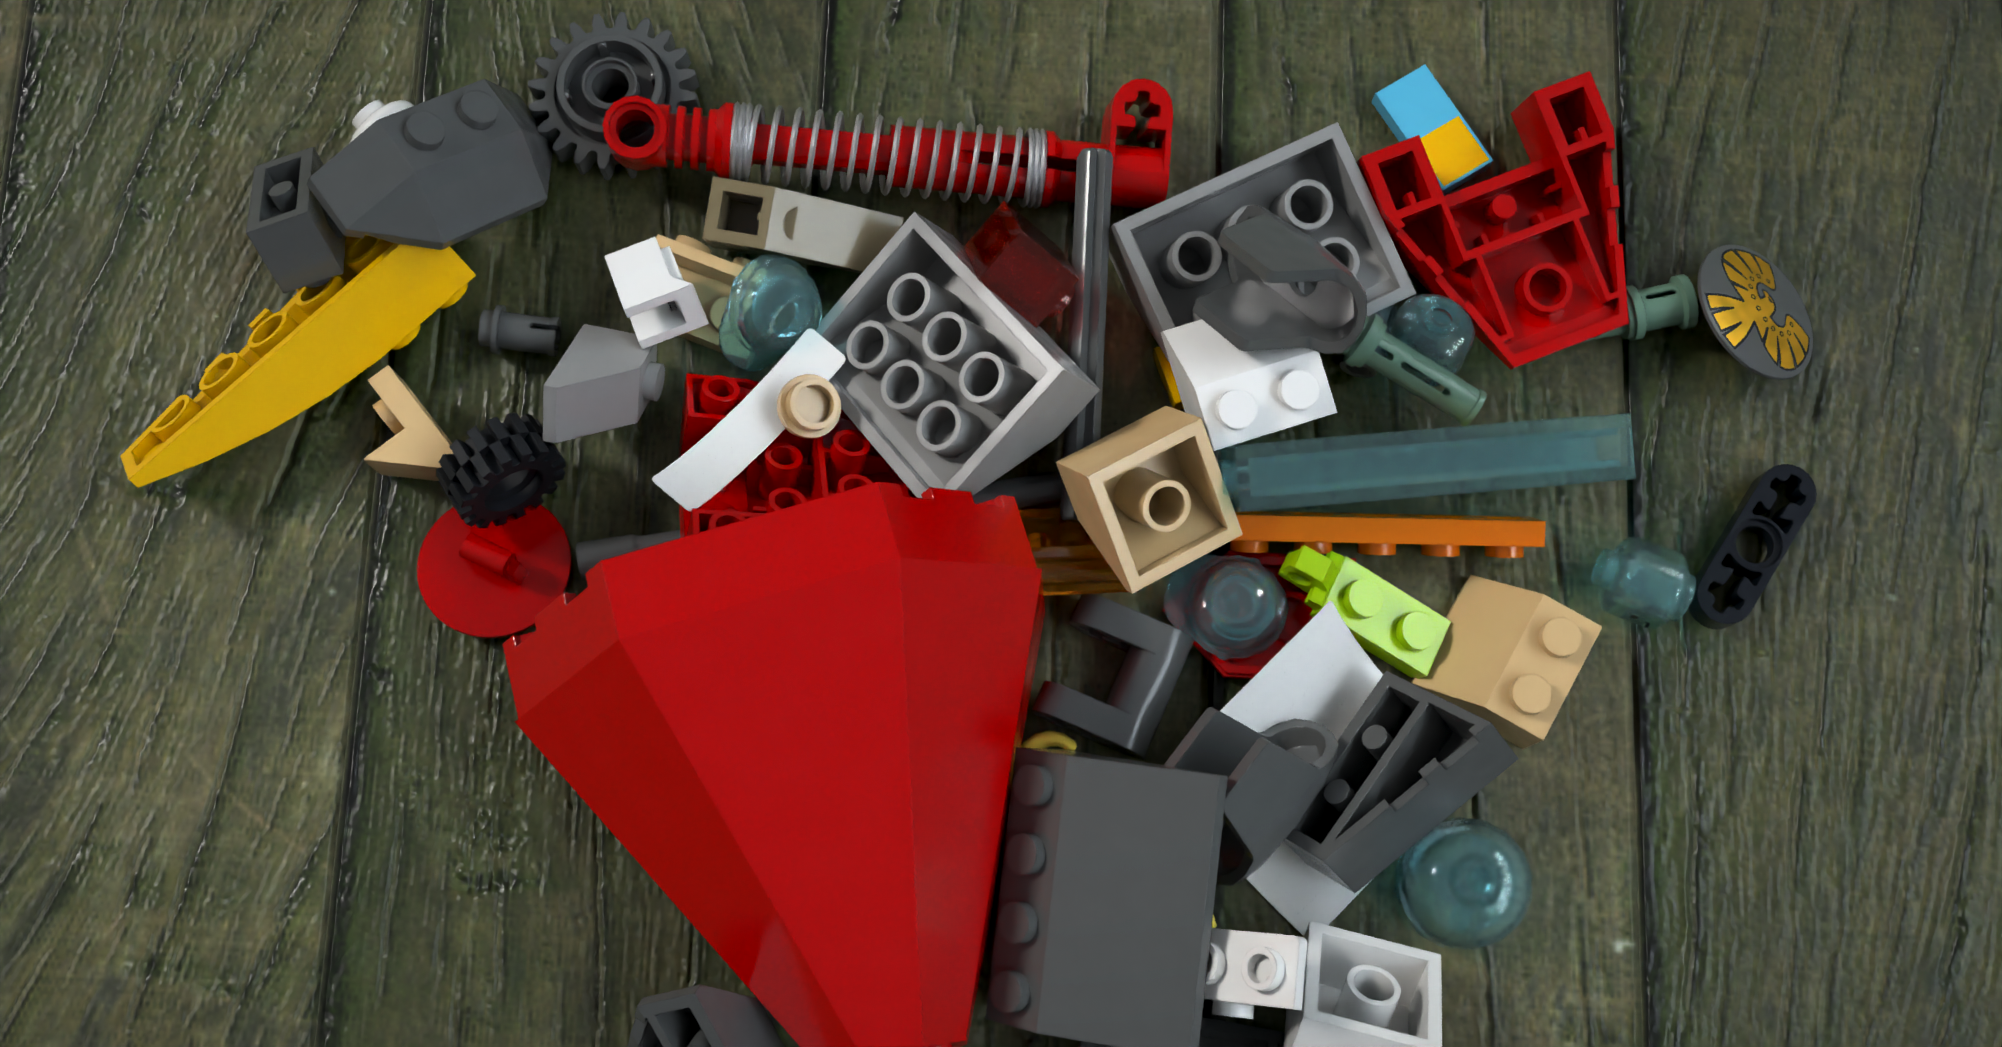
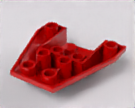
M686 373L679 457L724 419L759 382L722 375L710 376ZM841 409L839 421L826 435L815 439H803L791 434L785 428L754 461L701 507L692 508V511L689 512L679 504L680 538L874 482L899 484L903 496L917 497Z

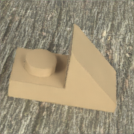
M387 365L368 379V382L381 397L372 406L395 436L364 458V462L381 475L439 481L436 476V469L442 467L439 460L443 454H454L449 447L452 442L405 381Z

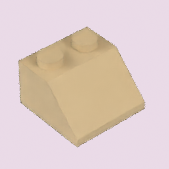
M1164 406L1056 461L1078 521L1125 589L1132 594L1243 535L1202 418Z
M1469 575L1446 616L1451 623L1428 676L1420 679L1413 678L1411 683L1491 722L1504 739L1525 749L1544 741L1603 626L1545 594Z

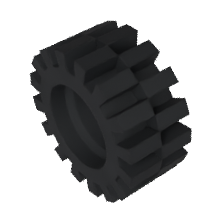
M517 413L507 414L503 423H501L498 417L487 420V428L479 431L477 426L468 430L466 433L470 438L465 442L458 439L449 446L454 454H443L439 460L442 467L436 469L438 482L461 519L471 527L476 523L478 528H487L492 521L495 526L506 524L507 517L512 514L515 519L526 515L524 508L529 505L535 508L544 502L541 496L543 494H553L558 488L555 481L563 480L565 475L563 468L566 467V463L554 443L543 441V426L538 419H534L532 415L526 413L521 418Z

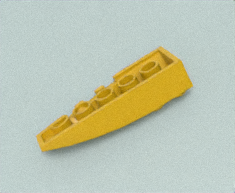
M365 235L363 239L346 236L344 273L331 277L329 282L316 288L304 286L296 289L297 293L280 311L274 314L265 308L248 325L253 332L247 341V345L238 354L235 352L229 354L221 352L204 370L205 373L199 382V389L202 391L193 400L188 395L178 396L120 456L128 480L139 488L209 461L273 430L317 404L376 363L391 349L399 350L408 345L419 333L420 324L438 308L445 309L452 306L465 294L468 288L467 283L476 274L450 246L437 250L391 243Z

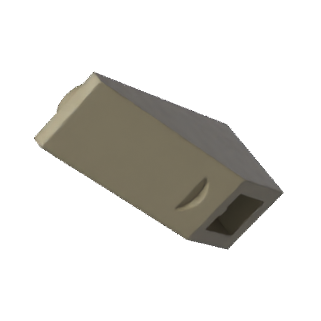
M713 176L702 239L715 249L862 273L904 224V217L778 187Z

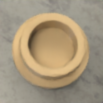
M804 374L793 378L783 386L777 399V413L782 425L791 434L803 439H815L826 435L836 426L841 414V400L837 390L828 380L818 375Z

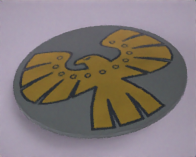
M1723 245L1709 252L1699 268L1698 294L1705 318L1722 346L1740 364L1762 377L1785 380L1801 373L1807 367L1812 356L1813 332L1805 305L1789 279L1770 260L1750 248L1739 245Z

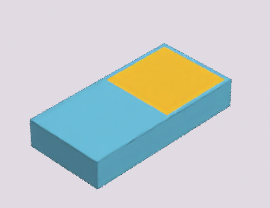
M1425 64L1375 93L1372 104L1399 142L1417 135L1420 136L1443 195L1486 171L1491 166L1494 160Z

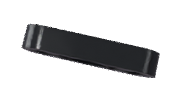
M1781 464L1772 467L1752 482L1688 589L1687 606L1692 617L1698 623L1711 629H1724L1742 621L1751 613L1816 502V486L1806 471L1795 465ZM1784 483L1790 488L1787 498L1792 502L1779 509L1771 520L1761 516L1770 510L1777 498V493L1771 488ZM1751 530L1758 533L1764 539L1767 546V554L1762 563H1751L1740 556L1736 548V539L1740 531ZM1732 573L1743 577L1734 582L1727 593L1726 600L1733 607L1729 606L1719 612L1712 607L1715 597L1708 590H1714L1726 583Z

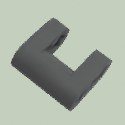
M1083 592L1079 597L1069 624L1085 635L1126 652L1104 703L1064 685L1045 680L1041 685L1031 712L1056 726L1121 754L1145 760L1194 640L1188 634L1171 625L1110 599Z

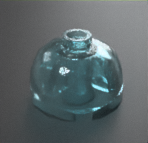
M1454 817L1441 822L1400 856L1396 865L1395 892L1399 904L1403 905L1405 914L1413 923L1411 925L1422 937L1443 948L1476 950L1499 943L1521 924L1532 901L1533 875L1525 852L1508 832L1482 819Z

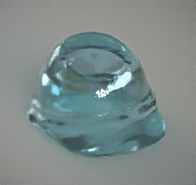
M778 254L761 255L745 265L739 275L733 280L729 299L719 326V346L729 362L745 371L762 370L773 363L780 355L787 353L807 329L811 328L817 331L823 314L822 302L815 282L808 275L806 269L796 261Z
M1204 555L1172 572L1164 595V609L1170 623L1175 628L1192 637L1205 650L1222 660H1226L1229 657L1244 659L1263 653L1278 640L1286 625L1289 608L1285 590L1275 575L1263 567L1259 559L1240 555Z

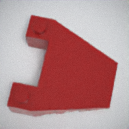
M1590 71L1533 92L1510 113L1531 162L1530 164L1444 196L1419 135L1361 156L1356 162L1405 269L1510 370L1629 324L1623 244H1618L1616 209L1620 207L1618 185L1614 186L1611 158V151L1615 149L1614 127Z

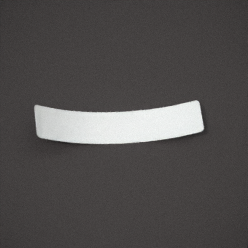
M807 329L772 370L724 419L686 453L653 476L652 481L687 511L691 512L692 508L701 507L738 476L785 430L777 413V399L783 386L793 378L804 374L818 375L829 381L845 363L846 358L844 354L814 329Z

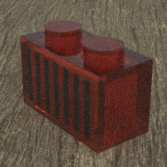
M1005 200L964 246L978 280L1036 328L1046 316L1053 318L1060 314L1075 294L1073 286L1078 282L1079 278L1060 247Z

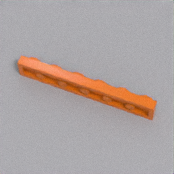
M1235 510L1243 535L1230 541V551L1247 553L1269 552V541L1294 542V551L1305 545L1320 554L1330 553L1333 543H1358L1357 553L1365 555H1396V544H1421V555L1460 556V545L1485 546L1484 556L1523 558L1524 547H1545L1546 521L1530 516Z

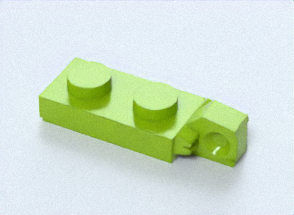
M1305 545L1301 546L1300 549L1287 553L1278 575L1308 593L1304 603L1312 609L1311 617H1314L1329 601H1332L1341 618L1362 648L1411 678L1420 679L1428 676L1451 623L1450 620L1347 556L1344 557L1334 551H1330V553L1324 556Z

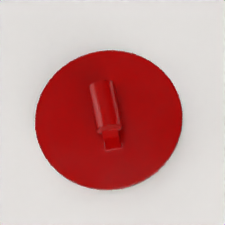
M529 505L524 508L526 515L515 519L512 514L507 517L506 524L495 526L492 521L487 528H478L476 523L472 527L467 525L454 507L444 513L427 533L420 548L417 561L419 589L431 612L451 629L479 638L506 637L534 626V617L559 595L564 593L571 573L572 558L568 538L559 521L549 510L542 505H539L537 508Z

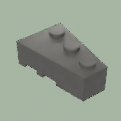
M1386 671L1337 740L1339 743L1337 757L1323 787L1284 842L1307 865L1356 893L1519 758L1491 722Z

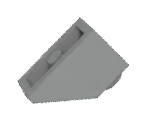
M584 324L544 384L543 441L559 443L637 423L649 401H658L663 389L665 366L664 364L656 363L657 344L641 349L634 333Z

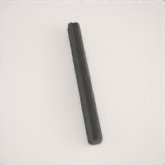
M1101 148L1082 149L1077 157L1068 356L1093 381L1100 391L1065 428L1063 458L1101 438L1113 170L1112 153ZM1062 480L1061 519L1070 523H1080Z

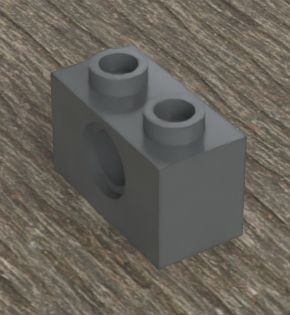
M314 147L254 166L246 234L283 294L304 286L308 288L322 286L328 283L331 277L344 273L346 236L341 233L307 186L309 177L324 165Z

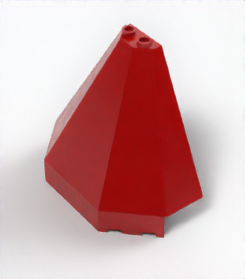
M874 482L601 560L585 573L588 585L585 590L577 596L576 593H562L534 617L536 631L523 635H512L502 644L518 720L515 723L800 1047H961L968 1043L1008 822L1016 747H1021L1045 617L1042 568H1037L1014 496L999 495L995 499L975 504L969 491L930 487L921 494L922 498L903 496L899 484Z

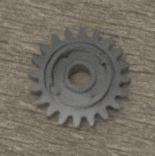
M625 12L618 14L613 28L606 27L599 13L594 14L592 20L593 30L589 33H585L575 22L569 24L573 41L570 44H566L562 40L552 37L549 42L555 52L556 59L537 57L535 63L544 79L538 78L528 81V87L533 97L537 99V101L528 105L533 118L541 123L537 128L539 134L551 143H554L552 149L558 160L565 162L574 156V163L582 175H585L592 168L593 164L597 162L604 180H610L615 171V166L620 164L609 150L603 134L602 123L604 116L613 104L602 101L605 95L613 90L623 89L628 91L624 97L637 95L648 98L655 104L671 105V113H677L678 106H686L687 113H693L694 107H701L697 94L692 92L700 86L695 70L688 69L691 61L686 48L675 49L676 44L672 32L668 29L655 37L651 20L647 17L640 21L636 29L631 30ZM632 121L622 129L620 141L630 147H642L653 137L654 128L645 121ZM625 168L631 179L636 178V170Z

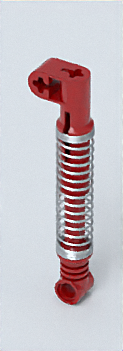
M1145 78L1131 80L1122 85L1105 108L1102 119L1101 143L1061 140L1054 131H1045L1044 129L1039 131L1038 128L1034 130L1029 128L1026 130L1025 136H1023L1021 127L1016 130V136L1003 135L1001 125L997 127L996 134L983 133L981 123L977 125L976 132L963 131L961 121L957 124L956 130L944 129V123L941 120L937 122L936 128H924V121L921 118L917 120L916 127L904 126V119L901 116L897 118L896 125H890L889 135H884V117L881 114L876 119L874 134L865 133L864 115L861 112L856 117L854 132L845 131V119L842 111L836 114L833 130H825V117L821 109L816 112L813 128H805V115L801 107L796 110L791 127L785 126V114L781 105L775 109L772 125L765 124L764 107L760 103L755 106L753 112V105L751 103L746 105L743 102L740 105L738 101L736 103L726 102L719 109H710L709 116H703V108L694 107L693 115H688L686 106H678L677 113H671V105L655 104L650 99L637 95L626 96L615 101L606 111L602 126L605 141L615 160L625 168L636 171L649 170L653 167L667 168L669 160H674V168L683 169L684 161L690 162V170H699L700 163H706V171L715 172L718 177L748 182L751 167L753 164H758L761 170V182L766 185L769 183L772 166H780L781 184L786 187L789 185L793 167L800 168L801 185L806 189L810 184L812 170L816 169L820 170L821 187L825 191L830 186L833 171H839L841 189L844 192H847L850 188L853 173H859L860 187L864 194L870 190L873 175H879L880 190L885 196L890 192L891 187L900 188L903 197H907L911 189H919L923 199L929 197L931 190L939 191L940 197L944 201L949 198L951 192H957L962 202L969 200L971 194H978L981 203L986 204L992 195L997 196L1000 204L1003 206L1009 202L1011 197H1015L1021 207L1028 206L1031 208L1034 206L1036 209L1038 207L1048 208L1055 201L1075 203L1077 157L1082 149L1101 148L1109 150L1113 155L1111 206L1147 209L1166 200L1170 173L1173 105L1168 92L1159 83ZM1133 104L1139 106L1140 116L1149 118L1139 130L1137 141L1155 142L1154 148L1116 145V139L1125 140L1136 126L1135 116L1126 114ZM641 120L653 126V137L642 147H630L620 141L622 129L632 121Z

